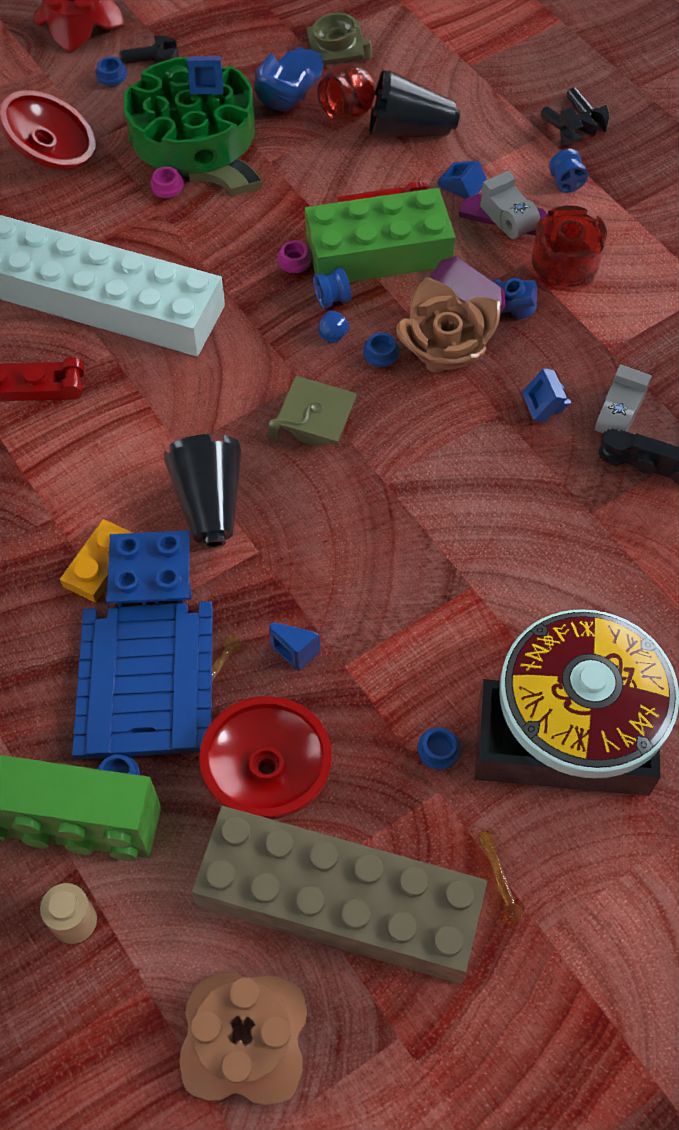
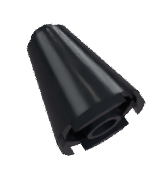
M391 70L381 71L374 96H376L375 105L371 108L369 135L376 137L449 135L451 129L456 130L460 119V110L456 109L454 101Z
M211 434L185 437L171 443L169 453L166 450L163 453L167 470L194 541L202 543V546L205 548L221 547L226 544L227 539L233 536L242 452L239 441L227 435H223L224 442L212 441Z

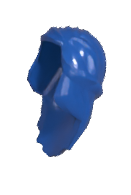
M297 47L296 50H288L277 61L273 53H270L256 69L253 85L257 98L272 110L287 112L294 109L301 100L306 98L307 92L321 77L324 67L322 62L323 55H319L318 52L311 49L305 50Z

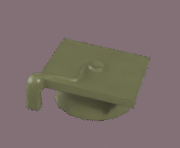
M330 13L316 20L313 26L306 27L310 49L318 52L319 55H323L322 62L324 64L356 59L370 60L372 57L370 39L363 41L359 20H355L349 14Z
M295 376L278 417L269 421V438L277 441L280 435L279 429L282 428L291 431L298 441L307 445L319 446L327 443L338 445L357 398V393Z

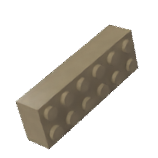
M221 806L192 889V895L198 908L462 985L469 963L488 880Z

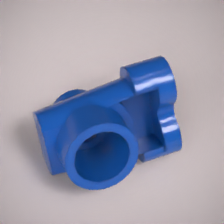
M511 278L506 282H501L500 279L491 280L505 290V308L500 314L510 312L514 318L524 319L535 312L538 289L534 280L522 281L519 278Z

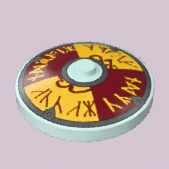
M584 609L569 610L540 619L524 630L515 640L506 656L501 672L499 687L500 704L512 734L537 760L569 775L584 778H607L628 773L650 760L663 746L676 721L679 707V689L674 669L668 657L656 641L645 631L621 617L606 612Z

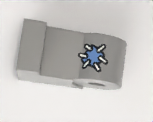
M506 171L483 182L480 207L511 239H516L539 228L540 215L535 204L531 200H527L515 187V177L509 171Z
M620 364L594 430L603 434L612 428L628 432L645 398L652 375Z

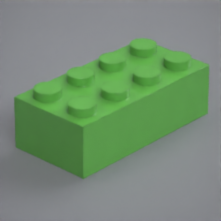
M439 188L305 207L306 240L312 255L315 274H332L334 269L341 267L344 269L348 281L355 282L433 270L441 260L453 257L455 234Z
M0 755V842L5 841L6 837L22 839L24 844L36 848H48L49 843L66 845L67 850L82 855H90L93 850L110 852L109 855L122 861H136L137 856L150 858L162 808L150 777Z

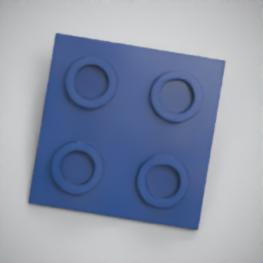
M190 530L110 534L107 604L118 603L119 607H123L124 604L142 602L143 605H148V602H154L157 605L160 604V601H179V603H184V600L192 599L191 583H189Z

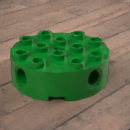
M176 57L153 64L141 72L140 80L134 83V85L129 84L123 96V112L128 124L129 143L141 160L156 169L165 166L172 167L181 176L189 177L188 174L207 173L229 165L248 150L255 136L252 86L243 73L231 65L227 68L222 66L223 94H190L188 57Z

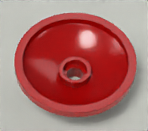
M23 90L9 94L0 105V129L11 146L28 160L40 166L56 170L79 168L90 160L95 149V137L92 129L83 116L66 102L43 92Z
M260 696L245 699L231 705L212 721L202 739L199 762L206 788L220 805L274 820L299 812L318 797L330 775L332 748L325 727L310 710L286 698ZM263 766H271L274 769L270 774H263L259 770Z

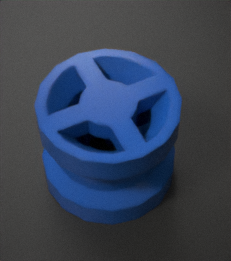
M565 149L556 153L548 165L551 175L555 178L554 181L558 190L564 193L580 189L588 179L586 167L581 164V157L574 149Z
M343 268L334 269L332 274L324 275L318 273L313 276L315 293L322 309L330 308L333 303L338 301L343 304L351 301L350 284Z

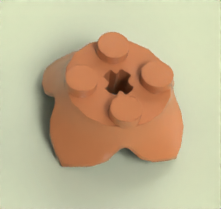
M426 277L413 293L410 302V318H403L397 323L396 334L400 341L426 364L429 371L441 373L444 370L462 368L469 363L477 361L485 353V345L495 333L499 324L500 301L478 296L472 297L466 302H461L452 288L442 282Z
M223 972L201 980L193 989L186 1005L188 1033L181 1048L179 1061L182 1081L186 1091L207 1101L222 1100L236 1093L243 1095L253 1103L262 1105L278 1104L291 1100L298 1088L302 1075V1055L298 1046V1035L305 1026L307 1009L301 989L292 982L278 976L269 975L248 978L236 973ZM239 1023H242L244 1026L250 1023L254 1026L250 1030L253 1040L245 1046L241 1040L236 1045L230 1041L235 1035L233 1028Z

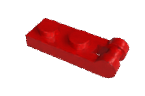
M68 357L63 362L0 364V401L78 399L82 396L83 383L80 378L84 375L85 363L77 357Z

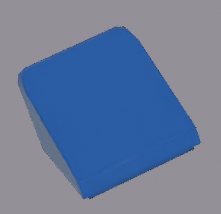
M480 161L454 162L440 177L437 184L439 187L466 199L477 195L487 178Z
M275 622L269 625L271 647L295 670L299 671L319 654L320 635L318 633Z

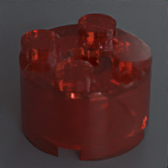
M573 205L555 207L548 211V215L545 218H540L537 223L531 255L532 266L540 276V282L549 287L556 285L571 287L591 284L599 270L607 239L605 223L598 216L595 220L587 215V209Z

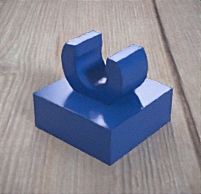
M188 56L190 94H223L221 56Z
M543 368L522 391L534 421L545 422L554 412L562 413L571 404L570 399H567L563 391L564 386L559 382L554 370Z

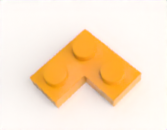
M103 519L60 578L62 587L96 603L107 588L110 534L133 532Z

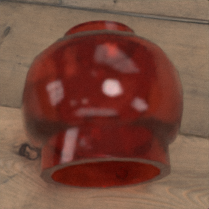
M341 64L332 69L329 74L322 76L317 88L320 107L329 117H337L342 120L352 121L365 116L373 106L375 98V85L367 70L357 64Z

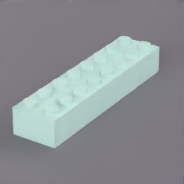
M0 215L1 300L193 356H199L225 306L222 276Z

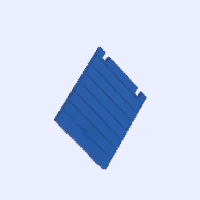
M212 601L199 602V613H188L187 603L108 607L107 618L97 619L96 608L83 609L72 751L74 760L107 758L115 754L145 756L200 752L204 734L212 723Z

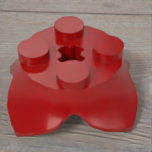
M42 0L33 15V22L36 25L43 26L48 23L52 38L68 53H72L87 42L94 25H98L99 28L101 27L105 30L124 26L120 10L112 0Z

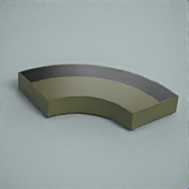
M238 158L229 165L207 173L188 174L190 182L208 181L216 183L225 188L231 196L262 188V180L253 168Z

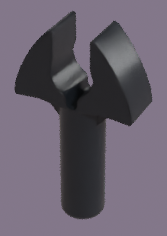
M154 36L155 44L152 46L120 50L119 57L122 63L155 59L159 62L179 57L176 40L165 36Z
M570 88L566 93V97L579 111L580 114L578 116L583 124V127L578 129L595 136L598 123L606 132L609 122L608 106L604 105L600 108H593L577 88Z
M549 106L541 110V117L560 130L561 145L566 146L583 139L581 135L575 132V129L583 127V124L572 107L562 110L560 113Z

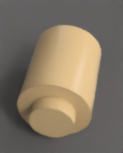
M71 883L58 884L48 890L41 901V917L60 941L67 944H77L86 940L93 933L97 923V914L80 887Z

